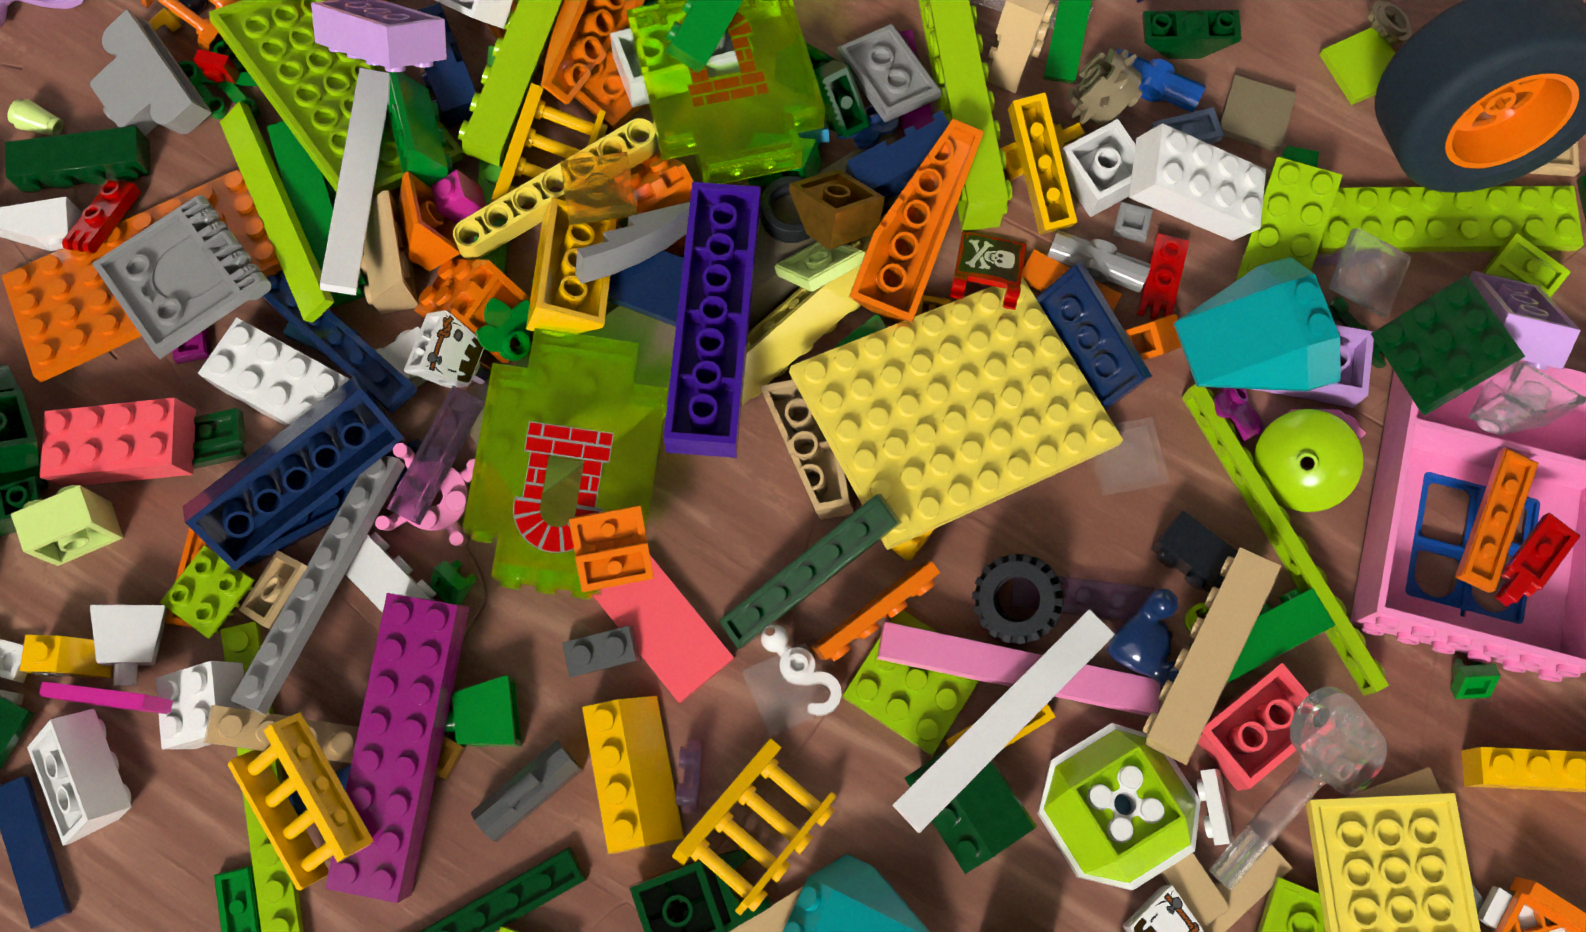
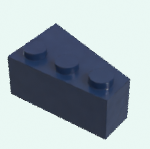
M438 2L417 11L445 19L447 60L434 61V66L424 68L426 72L421 73V77L429 92L434 91L436 98L432 99L431 102H437L439 118L445 117L449 128L462 124L464 120L470 121L473 114L470 111V105L476 90L442 6Z

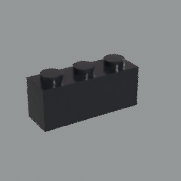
M1181 511L1172 520L1151 548L1157 554L1156 558L1163 565L1169 568L1175 567L1185 575L1184 579L1188 584L1198 590L1204 589L1208 593H1210L1213 586L1220 589L1225 577L1220 576L1222 567L1228 556L1235 558L1238 552L1185 511Z

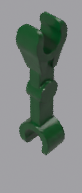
M1336 297L1327 304L1333 320H1339L1346 327L1368 331L1365 325L1360 324L1351 315L1349 306L1343 298ZM1374 340L1371 364L1376 368H1383L1387 364L1381 359L1379 353L1382 351Z

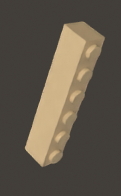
M1239 548L1235 558L1227 557L1220 572V576L1225 577L1220 589L1213 586L1205 602V606L1210 608L1205 620L1200 617L1197 618L1189 637L1195 640L1190 650L1182 649L1174 668L1180 671L1174 682L1166 681L1158 698L1164 702L1159 713L1151 712L1143 728V732L1148 734L1146 746L1185 765L1188 764L1278 577L1281 565L1243 548Z

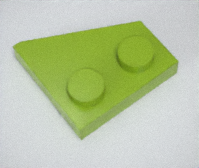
M1513 233L1481 273L1540 286L1551 298L1571 271L1518 233Z

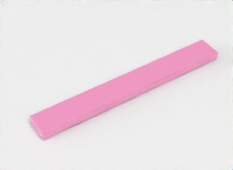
M884 622L877 659L1011 687L1043 655ZM1085 665L1054 697L1149 716L1151 712L1158 714L1160 683L1152 678Z

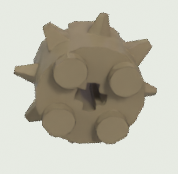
M1112 48L1109 49L1107 56L1103 52L1096 55L1079 73L1083 80L1078 88L1071 87L1069 90L1068 100L1076 107L1072 118L1081 114V124L1091 119L1097 125L1105 126L1118 119L1119 114L1127 105L1129 107L1135 105L1143 94V91L1139 89L1142 75L1132 66L1138 55L1134 54L1127 58V49L1118 54Z

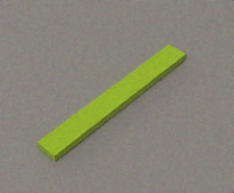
M239 101L220 121V124L249 193L253 198L260 219L264 224L269 240L274 247L275 254L303 320L313 323L334 303L330 291L320 290L322 272L249 105Z

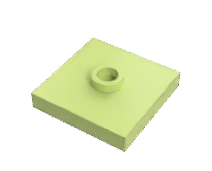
M816 242L782 260L774 267L778 277L813 292L860 266L865 253L863 250L848 244L841 245L835 249H828L821 246L819 242Z

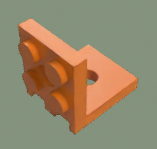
M654 152L649 159L643 161L639 166L613 179L614 181L609 183L607 187L613 197L629 206L634 215L690 202L692 182L694 181L684 163L661 152ZM686 234L663 251L679 257L684 255Z
M451 259L439 268L437 272L439 276L432 286H428L422 291L418 298L420 302L414 311L422 318H425L427 313L446 310L476 335L475 331L478 328L487 325L484 319V310L490 298L502 301L511 310L523 300L530 302L531 298L490 260ZM511 338L510 349H513L515 342L514 339ZM490 352L501 363H509L510 360L504 359L499 352Z

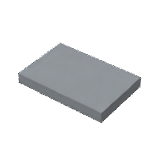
M889 24L837 47L838 57L842 63L849 65L854 80L885 123L933 102L941 96L940 88L893 24Z

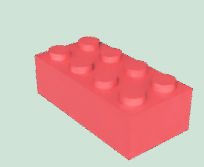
M173 397L45 411L40 478L66 487L70 485L85 486L193 475L194 465H192V460L194 459V417H196V409Z

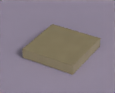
M1235 75L1231 82L1219 122L1224 137L1278 153L1282 147L1297 93Z

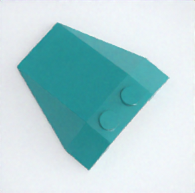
M1292 257L1259 265L1173 324L1197 387L1309 391L1338 383L1341 380L1339 332L1315 274Z
M848 854L808 876L783 932H930L875 867Z

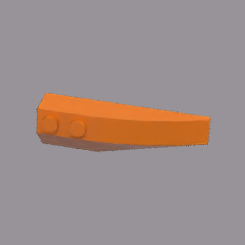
M563 0L546 55L541 86L564 104H569L589 79L593 68L600 64L607 56L606 52L612 46L610 33L624 30L629 23H632L639 15L645 0Z
M951 120L873 232L849 294L850 299L871 312L895 322H913L984 131L958 120Z

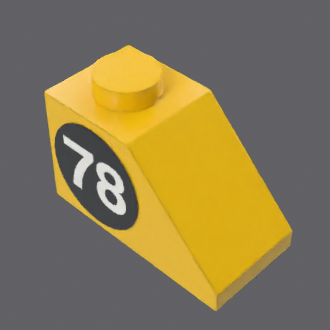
M25 635L19 671L39 676L111 678L112 666H102L97 663L94 640L67 636Z

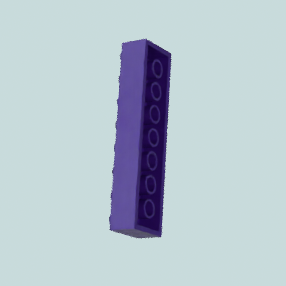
M692 182L663 437L666 453L737 458L761 209L760 187Z

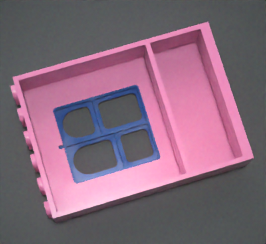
M1519 360L1424 416L1394 371L1353 603L1351 624L1361 626L1362 631L1367 634L1384 635V633L1395 635L1397 636V641L1405 644L1418 645L1421 642L1432 645V650L1436 652L1454 654L1456 651L1467 654V659L1474 662H1498L1503 664V669L1524 673L1528 670L1539 673L1538 678L1546 681L1561 682L1562 678L1580 677L1581 673L1586 672V373L1550 366L1547 370H1541L1528 365L1525 360ZM1507 448L1538 462L1539 464L1524 505L1525 520L1522 540L1520 543H1511L1507 556L1513 557L1542 516L1549 512L1580 535V538L1545 586L1529 598L1523 594L1518 603H1512L1506 610L1501 612H1490L1483 609L1473 597L1472 585L1458 578L1454 590L1447 596L1432 597L1424 593L1415 580L1418 552L1426 551L1453 558L1460 564L1498 452ZM1432 483L1462 490L1469 495L1464 537L1460 545L1428 538L1422 533L1428 487Z

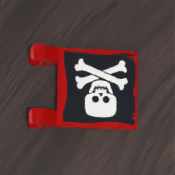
M962 231L950 297L963 299L967 281L1006 289L1002 307L1016 310L1017 300L1021 291L1020 285L1026 244Z

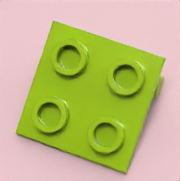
M204 545L161 599L160 603L210 639L214 633L218 634L220 632L219 628L226 621L227 616L232 617L234 614L231 612L234 607L239 608V600H242L249 590L252 591L253 587L251 585L255 580L239 569L234 571L214 551Z

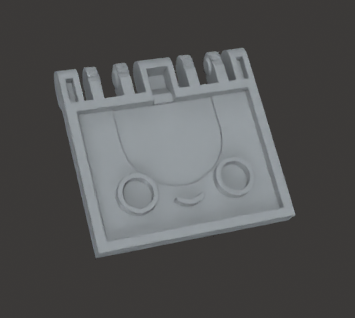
M204 196L192 198L92 263L150 349L159 359L246 301L258 300L271 289L269 280L256 264L251 263L250 255L228 229L229 227L226 223L220 222L219 214Z

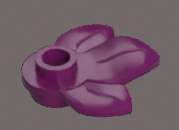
M1221 388L1214 398L1217 416L1231 418L1244 441L1250 439L1254 434L1261 436L1264 432L1263 424L1257 412L1247 402L1249 398L1246 390Z

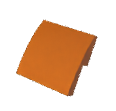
M641 505L569 518L582 592L654 579Z

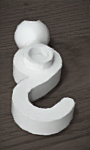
M777 624L766 627L761 634V643L766 650L777 652L780 655V672L786 681L795 685L806 686L823 684L830 690L829 700L825 703H810L807 707L808 713L824 716L833 712L839 705L842 696L838 680L829 673L823 671L814 672L815 660L812 654L804 648H791L788 644L789 635L784 627ZM773 629L775 633L772 636H768L765 634L766 630Z

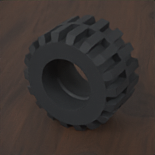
M1009 554L995 559L990 565H986L982 570L981 576L977 577L975 581L976 589L972 592V599H975L974 613L978 614L980 618L978 622L983 628L986 627L990 631L989 634L993 637H999L1003 639V642L1007 643L1016 642L1023 644L1043 637L1059 622L1065 606V590L1062 588V581L1059 575L1057 576L1054 569L1049 564L1043 562L1042 559L1027 554ZM1014 577H1023L1030 580L1036 585L1040 594L1038 609L1032 616L1026 619L1009 617L1004 613L999 603L1001 586L1007 580Z

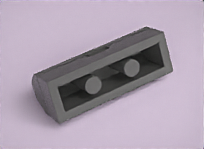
M557 740L470 813L482 832L492 841L499 842L582 772L583 769L565 746Z

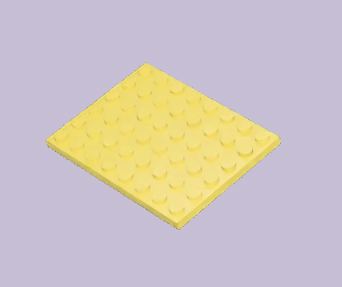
M1023 277L1021 278V291L1017 300L1016 310L1002 307L1006 289L991 286L963 297V299H958L915 316L911 323L906 321L897 323L790 367L789 373L862 506L876 494H882L902 523L881 539L887 550L1113 449L1123 441V438Z

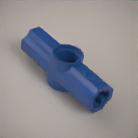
M1118 48L1116 52L1119 54L1123 50ZM1128 52L1127 58L1131 57L1133 54ZM1137 56L1132 66L1142 75L1139 89L1143 91L1141 98L1149 102L1164 100L1189 112L1195 111L1205 91V85L1175 73L1174 66L1166 60L1152 59L1147 61Z

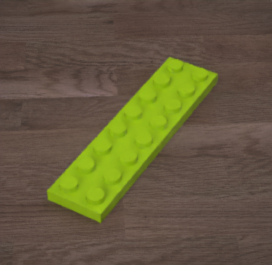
M1494 186L1482 190L1459 193L1440 192L1425 187L1338 188L1318 253L1498 252L1513 233H1518L1542 251H1578L1584 246L1574 186Z

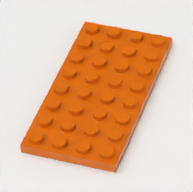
M239 168L119 222L94 254L59 249L2 275L33 377L42 383L141 337V334L92 263L196 196L207 198L213 209L219 214L220 222L226 223L229 227L228 229L250 255L251 263L256 264L266 277L275 275L278 271L282 270L274 247L269 240L264 224L260 219L253 198L249 193Z

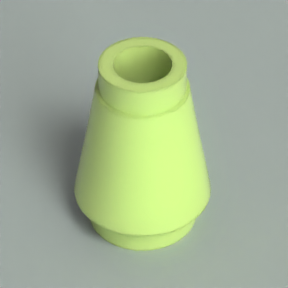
M29 99L14 100L8 110V121L14 124L17 129L49 136H57L62 132L63 120Z

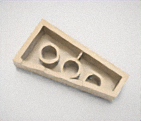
M794 380L759 386L820 520L853 514L848 478Z

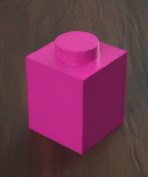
M455 170L431 186L438 213L456 224L487 206L481 186L458 170Z

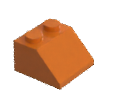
M409 171L405 172L402 176L398 204L401 218L400 223L406 244L404 249L411 262L418 263L430 272L460 254L453 237L455 223L438 213L432 189Z

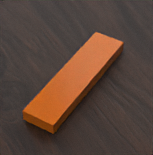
M1507 448L1498 452L1455 578L1488 593L1496 590L1539 464L1538 462Z

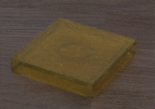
M627 152L560 161L570 225L625 218L637 214Z

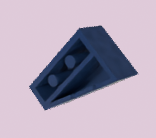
M941 110L933 114L932 116L935 121L917 131L914 126L905 129L906 136L888 146L886 141H883L847 161L845 173L884 196V203L889 198L899 195L949 123L943 111Z

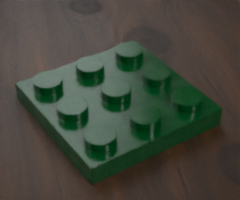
M1467 274L1371 333L1424 416L1525 357Z

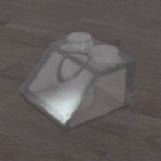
M1519 360L1486 383L1468 417L1476 421L1483 430L1504 435L1547 426L1583 405L1586 397Z

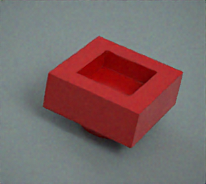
M202 49L197 50L194 61L207 79L217 83L227 81L236 84L240 72L229 56Z

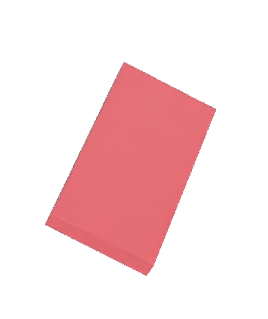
M650 555L654 579L599 589L592 595L618 628L633 627L638 653L678 703L681 704L730 664L734 657Z

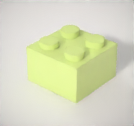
M81 485L66 486L61 488L52 497L44 500L30 501L23 506V509L11 513L23 552L56 566H60L124 538L112 503Z

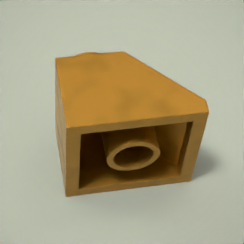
M840 169L789 184L790 194L807 235L818 241L825 248L835 249L841 245L861 240L872 235L880 224L885 197Z

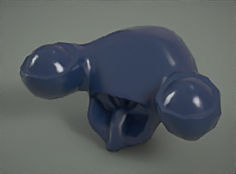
M1158 588L1150 593L1141 607L1115 632L1106 649L1108 654L1121 665L1153 678L1162 686L1165 685L1167 680L1174 682L1180 671L1174 668L1176 662H1167V657L1171 654L1170 648L1173 634L1169 631L1164 621H1159L1171 617L1177 611L1178 597L1168 589Z

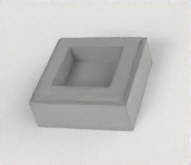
M1121 202L1112 235L1144 243L1147 239L1153 209Z

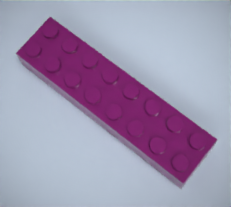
M386 594L346 787L348 797L374 842L338 863L334 856H332L325 889L395 903L412 896L469 606L402 594Z

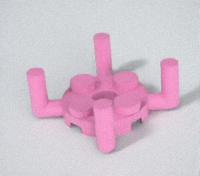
M403 443L396 444L393 447V453L402 459L409 471L397 487L399 510L388 517L379 516L375 521L376 527L380 530L392 531L408 521L415 527L423 530L440 531L446 529L450 535L449 541L452 545L465 546L468 542V537L458 521L463 517L468 503L469 490L467 484L484 473V465L476 459H471L466 465L467 468L458 472L441 462L421 464L410 447ZM431 487H438L443 493V499L437 506H429L424 500L425 492Z

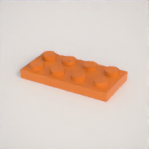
M548 45V47H547V50H546V52H545V55H544L543 60H542V62H541V65H540V67H539V68H541L542 70H544L545 59H546V55H547V52H548L549 45ZM611 46L606 52L607 56L600 64L593 68L590 72L591 76L574 98L595 117H597L600 109L606 111L602 123L608 125L611 131H615L644 105L632 108L614 62Z
M932 561L918 564L810 646V651L816 659L838 660L851 649L848 645L849 642L855 638H862L863 640L880 627L877 624L878 620L882 617H894L908 606L905 602L908 597L921 596L936 584L933 578L941 572Z

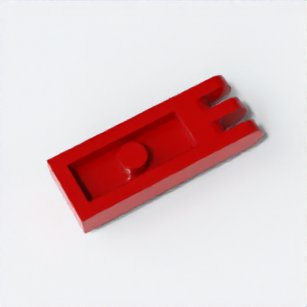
M109 180L102 186L99 194L82 212L81 217L63 238V248L92 254L96 253L141 194L136 184Z
M1157 233L1149 259V264H1151L1150 271L1142 288L1136 315L1144 316L1147 305L1152 306L1150 319L1156 320L1160 309H1164L1163 317L1173 314L1190 241Z

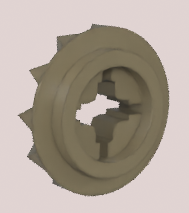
M1378 0L1368 8V20L1373 23L1372 29L1379 33V37L1382 36L1388 43L1393 42L1396 45H1401L1411 37L1410 21L1398 6L1387 1Z

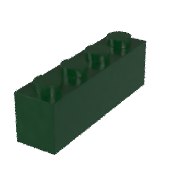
M137 126L5 142V178L21 192L36 193L41 189L55 187L67 189L73 187V185L87 183L99 185L109 180H135L138 177L151 175L150 141Z

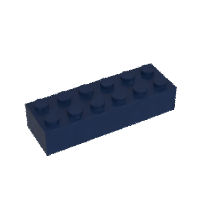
M354 376L183 506L184 521L235 571L390 452L396 444L403 442L405 438L397 424Z

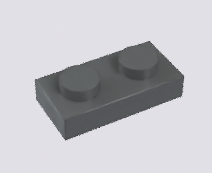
M632 626L562 643L569 677H577L640 661Z

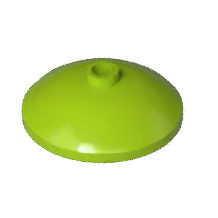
M1300 409L1278 417L1264 430L1256 445L1254 467L1259 475L1265 477L1269 482L1272 496L1277 503L1296 511L1316 512L1329 509L1341 503L1352 493L1362 474L1363 451L1357 435L1344 420L1323 410ZM1303 457L1313 458L1315 465L1311 469L1303 468L1300 464Z

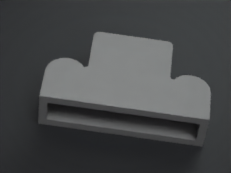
M126 9L107 27L102 36V45L105 51L116 58L91 80L90 86L104 105L103 112L119 128L137 126L146 136L159 124L179 134H188L212 113L149 21Z

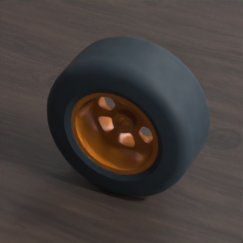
M1463 0L1443 11L1416 31L1400 47L1386 66L1376 90L1374 106L1378 124L1406 175L1415 183L1440 192L1459 193L1482 190L1512 181L1542 167L1579 141L1586 134V4L1582 0Z

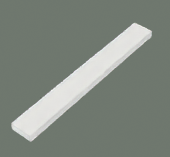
M359 68L321 274L320 290L356 295L388 110L389 73Z
M1089 609L892 806L920 833L1115 634Z

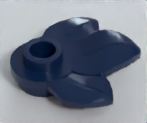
M873 105L865 108L870 126L847 138L839 134L837 138L854 139L855 148L863 150L877 143L881 135L893 133L899 125L898 119L895 118L885 123Z

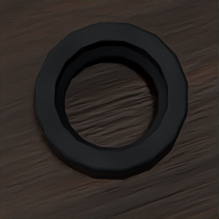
M784 176L774 180L765 188L761 197V223L769 235L784 243H799L810 238L802 223L786 224L775 218L772 213L774 201L780 197L791 195L789 184L804 179L798 176Z

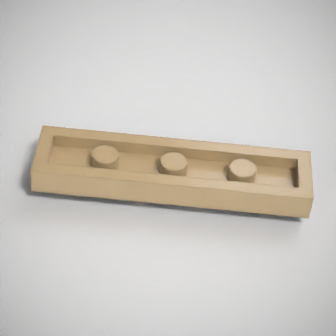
M211 705L203 743L264 751L271 744L263 730L270 724L289 716L270 713L263 715L250 710ZM305 719L327 760L352 763L359 727Z

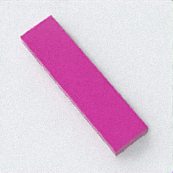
M43 681L39 692L43 697L63 701L160 714L171 713L174 701L146 694Z

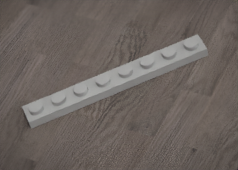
M384 455L358 476L308 563L307 569L300 577L230 701L263 715L267 714L402 473L405 465L399 458Z

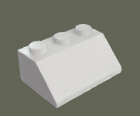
M95 709L50 719L27 747L63 846L119 820L132 807L130 804V790L127 785L122 783L118 772V758L109 749L106 741L105 724L101 719H98Z

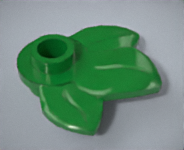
M490 298L484 310V319L487 325L475 331L480 345L487 351L499 352L504 359L510 361H518L526 356L531 346L528 336L532 331L526 329L530 302L523 300L511 310L502 301ZM511 338H513L515 342L513 349H510Z

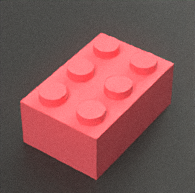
M1280 663L1267 669L1212 714L1198 744L1237 791L1251 789L1332 720L1287 667Z

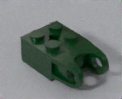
M7 364L0 365V474L39 467L37 439L23 390L19 388Z
M744 849L717 854L734 870L746 860L752 858ZM699 859L629 885L644 932H728L773 905L772 899L766 896L754 912L747 907L740 916L735 910L743 900L735 897L730 890V886ZM679 899L680 903L684 901L687 903V908L682 910L683 917L675 919L674 914L668 916L666 910L671 908V901Z

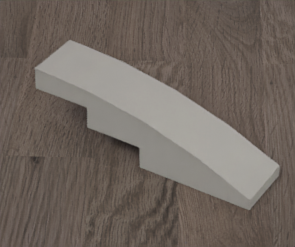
M690 202L629 216L628 227L603 232L602 243L577 249L576 277L580 283H587L618 273L649 259L671 246L687 233Z

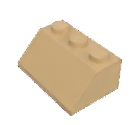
M389 190L381 191L372 199L364 255L361 263L363 273L368 275L369 285L364 286L367 302L369 305L373 304L381 315L412 309L419 303L413 262L407 257L404 249L406 244L400 223L399 208Z

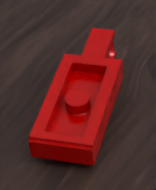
M1550 512L1543 515L1505 566L1501 577L1507 582L1502 585L1495 598L1508 607L1512 603H1518L1523 594L1529 598L1536 591L1541 590L1580 538V535Z

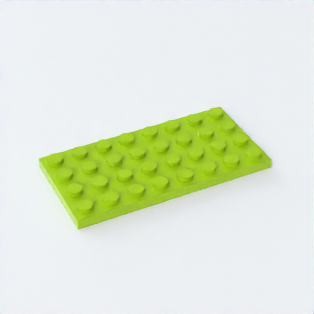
M241 0L210 11L211 23L337 193L359 68L389 72L385 71L384 66L368 65L364 59L348 58L347 53L331 52L329 47L315 43L311 3L328 0ZM388 110L373 198L381 191H390L400 187L403 175ZM439 120L437 126L444 129L446 147L443 148L444 154H450L453 164L463 159L462 149Z

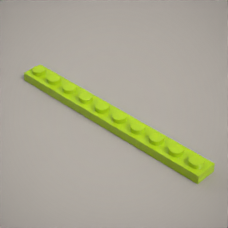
M1196 384L1191 386L1182 396L1184 403L1301 594L1313 588L1335 623L1334 627L1324 632L1363 696L1376 693L1388 687L1389 684L1385 679L1386 673L1384 668L1368 652L1365 647L1366 640L1363 634L1352 626L1346 616L1347 610L1344 603L1331 592L1327 585L1328 579L1326 574L1320 567L1315 566L1310 558L1306 542L1302 537L1296 535L1290 525V517L1287 511L1282 506H1278L1273 498L1269 482L1265 477L1259 475L1253 465L1254 460L1250 451L1246 447H1242L1236 438V431L1232 422L1228 418L1217 416L1214 405V393L1210 389H1206V387H1197Z
M256 621L221 629L225 662L243 663L244 675L263 644L261 625ZM272 705L267 713L273 714ZM237 748V755L240 756L252 750ZM278 758L270 766L281 784L283 779ZM243 794L261 932H304L299 891L296 889Z

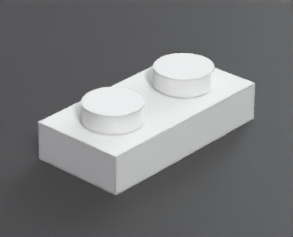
M1220 769L1200 771L1202 779H1197V789L1200 800L1207 803L1209 815L1204 816L1207 837L1213 838L1215 845L1234 843Z

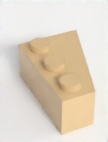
M1006 0L995 33L998 34L995 47H991L988 55L990 58L987 64L988 83L1016 93L1032 57L1039 58L1046 41L1044 39L1056 8V4L1051 3L1052 0Z

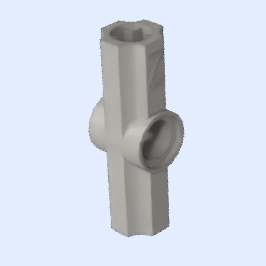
M1057 230L1047 255L1070 267L1077 263H1083L1094 280L1100 283L1109 281L1140 293L1147 279L1151 266L1149 263L1119 253L1117 247L1102 239L1087 241L1061 230Z

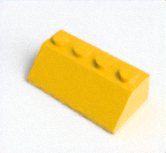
M552 197L541 225L526 325L527 330L561 338L603 328L610 275L581 284L576 277L577 249L602 243L603 232L616 229V215Z
M658 697L617 699L582 707L608 854H617L684 839Z

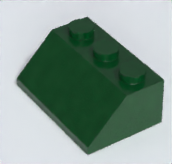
M946 751L906 776L904 779L911 787ZM993 759L932 820V823L965 874L995 857L1037 828L1035 822Z

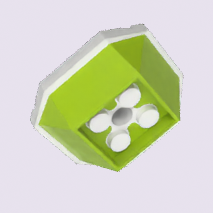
M1111 723L1049 761L1037 814L1078 878L1134 890L1195 852L1201 800L1173 758L1146 746L1148 736L1146 733ZM1117 795L1125 796L1129 800L1131 809L1128 815H1122L1116 810L1114 801Z

